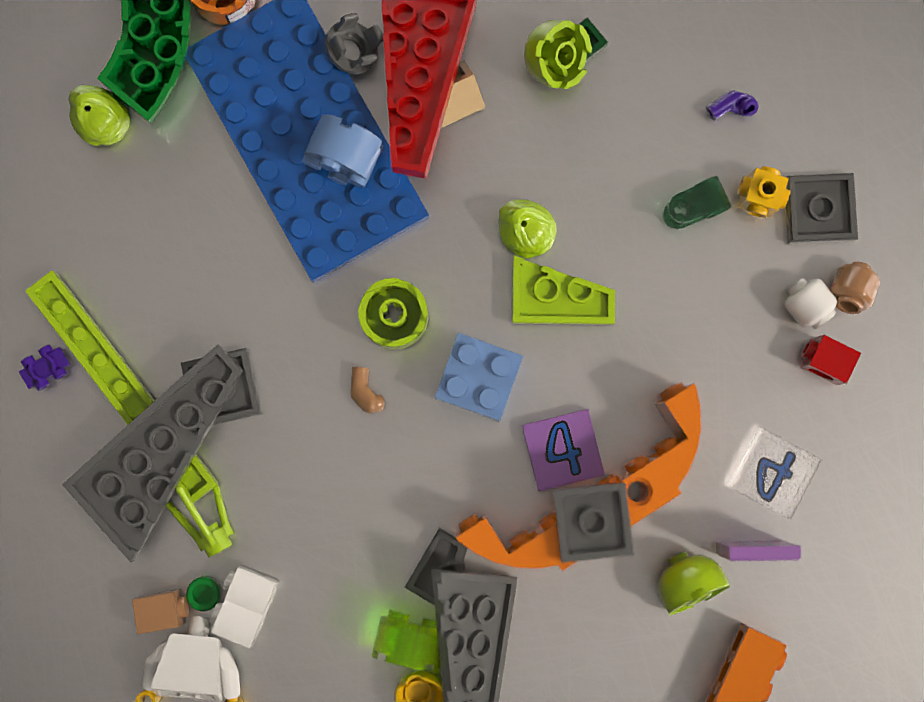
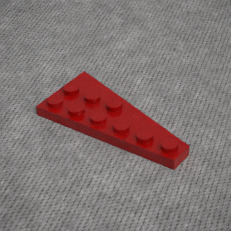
M382 0L390 156L393 173L423 179L427 178L477 0Z

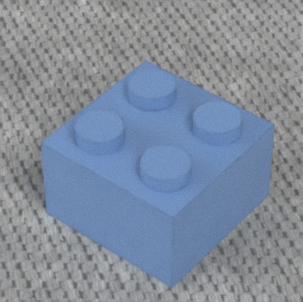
M458 333L435 399L499 422L523 355Z

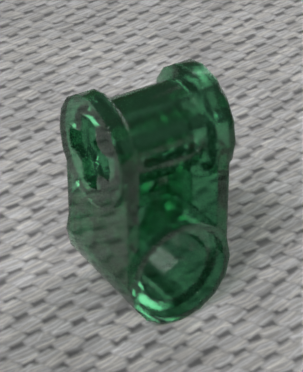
M714 176L673 196L663 209V219L667 226L679 230L701 220L715 217L730 209L732 205L718 176ZM676 207L678 209L685 208L687 213L685 215L683 213L676 214L675 209Z

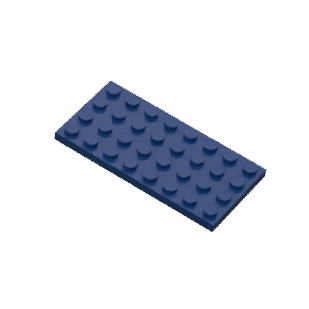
M272 0L189 46L186 59L304 269L314 283L428 219L429 214L407 175L393 173L390 146L349 74L338 69L327 56L325 50L326 34L307 0ZM327 114L342 118L340 125L343 124L350 127L353 123L359 125L382 141L381 145H383L381 154L364 188L357 187L349 182L346 185L336 183L327 177L328 171L323 168L316 170L302 162L304 152L321 115Z

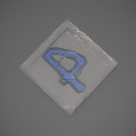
M759 427L728 487L791 520L822 459L765 428Z

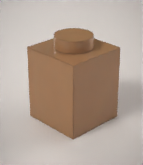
M181 589L142 595L132 599L137 635L180 627L186 623L185 617L189 616L188 601L186 596L181 595Z

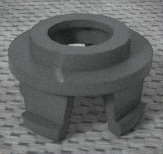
M350 13L341 17V21L334 24L325 37V50L330 61L338 69L350 74H361L368 71L376 62L378 47L383 42V33L378 24L367 29L362 24L357 23L359 19L358 13ZM342 40L353 41L358 46L360 55L357 60H351L344 56L346 48Z

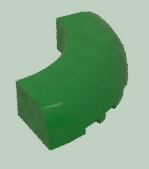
M121 0L122 34L120 40H117L111 58L97 79L150 124H152L166 105L176 87L184 66L191 30L190 0Z

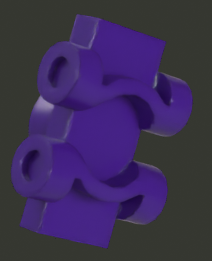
M46 345L38 350L42 358L36 361L33 355L21 361L24 369L20 370L19 374L28 389L36 387L37 391H41L50 385L47 379L54 377L55 380H59L67 375L65 368L70 366L71 363L61 347L53 350L51 345Z

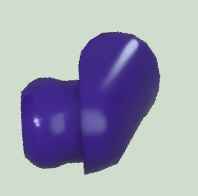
M732 90L707 105L706 111L714 121L727 112L741 116H753L757 113L759 104L753 96Z

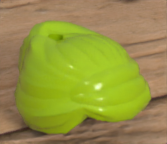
M89 84L77 86L70 91L68 100L70 104L69 117L71 125L84 141L90 145L109 146L122 140L130 128V115L124 103L114 93L102 87ZM89 105L91 108L87 110L85 106Z
M514 199L504 204L499 210V233L504 245L514 254L523 258H532L543 255L552 247L557 234L556 222L552 214L545 207L527 199Z

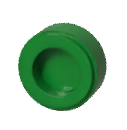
M211 576L198 577L187 588V601L197 611H209L217 603H220L223 594L222 587Z

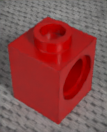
M826 335L815 337L814 340L810 339L805 345L801 357L804 358L801 368L836 385L847 384L861 352Z

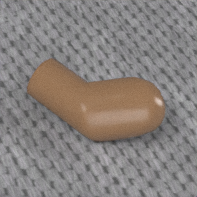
M352 367L351 398L366 413L371 414L382 411L385 405L383 396L375 395L368 387L369 368Z

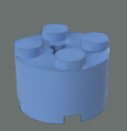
M327 114L321 115L304 152L302 162L316 170L323 168L328 171L327 177L336 183L346 185L349 182L357 187L364 188L383 148V145H381L382 141L354 123L351 127L343 124L340 125L342 118Z

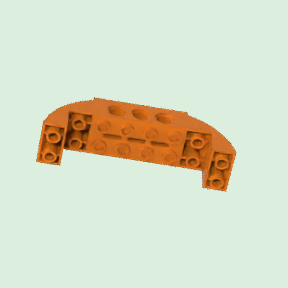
M682 382L672 385L659 394L662 400L654 404L675 436L672 438L667 437L653 447L655 453L647 457L645 455L642 457L640 455L624 465L627 471L620 476L610 474L595 484L604 485L624 482L626 483V490L635 481L639 484L640 493L635 499L631 500L627 494L630 526H633L682 494L678 487L691 468L698 449L701 432V406L694 383L686 386ZM555 511L539 520L538 523L541 527L529 534L526 529L511 538L509 541L512 546L507 549L485 514L478 518L476 513L458 524L460 531L456 532V539L474 553L498 564L531 569L558 566L564 571L577 562H561Z

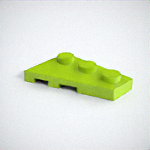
M513 255L512 324L614 325L615 290Z

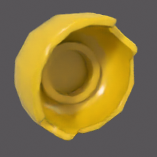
M425 670L411 672L402 677L394 692L395 702H444L442 680L434 673Z

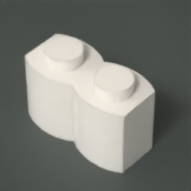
M244 566L238 567L236 572L231 570L223 586V590L227 591L223 604H216L209 620L210 623L214 624L211 633L251 648L260 632L266 613L277 590L279 580Z

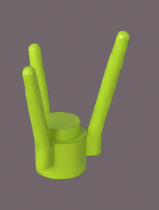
M217 485L213 488L221 527L218 526L217 522L207 526L183 487L177 486V493L200 531L197 532L172 502L168 501L166 507L194 539L200 551L204 550L209 558L231 546L232 542L229 536L234 534V531L228 522L219 486Z

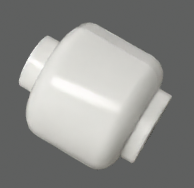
M803 277L787 290L791 296L786 300L785 307L799 325L804 328L812 326L814 329H817L837 313L834 310L837 305V299L821 279L816 278L807 282Z

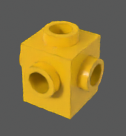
M762 166L761 169L755 168L748 176L744 175L737 192V195L741 196L738 208L745 209L748 214L758 218L771 217L779 211V208L784 209L787 204L790 190L786 189L789 178L780 176L781 172L772 167ZM762 188L771 190L770 195L764 193Z

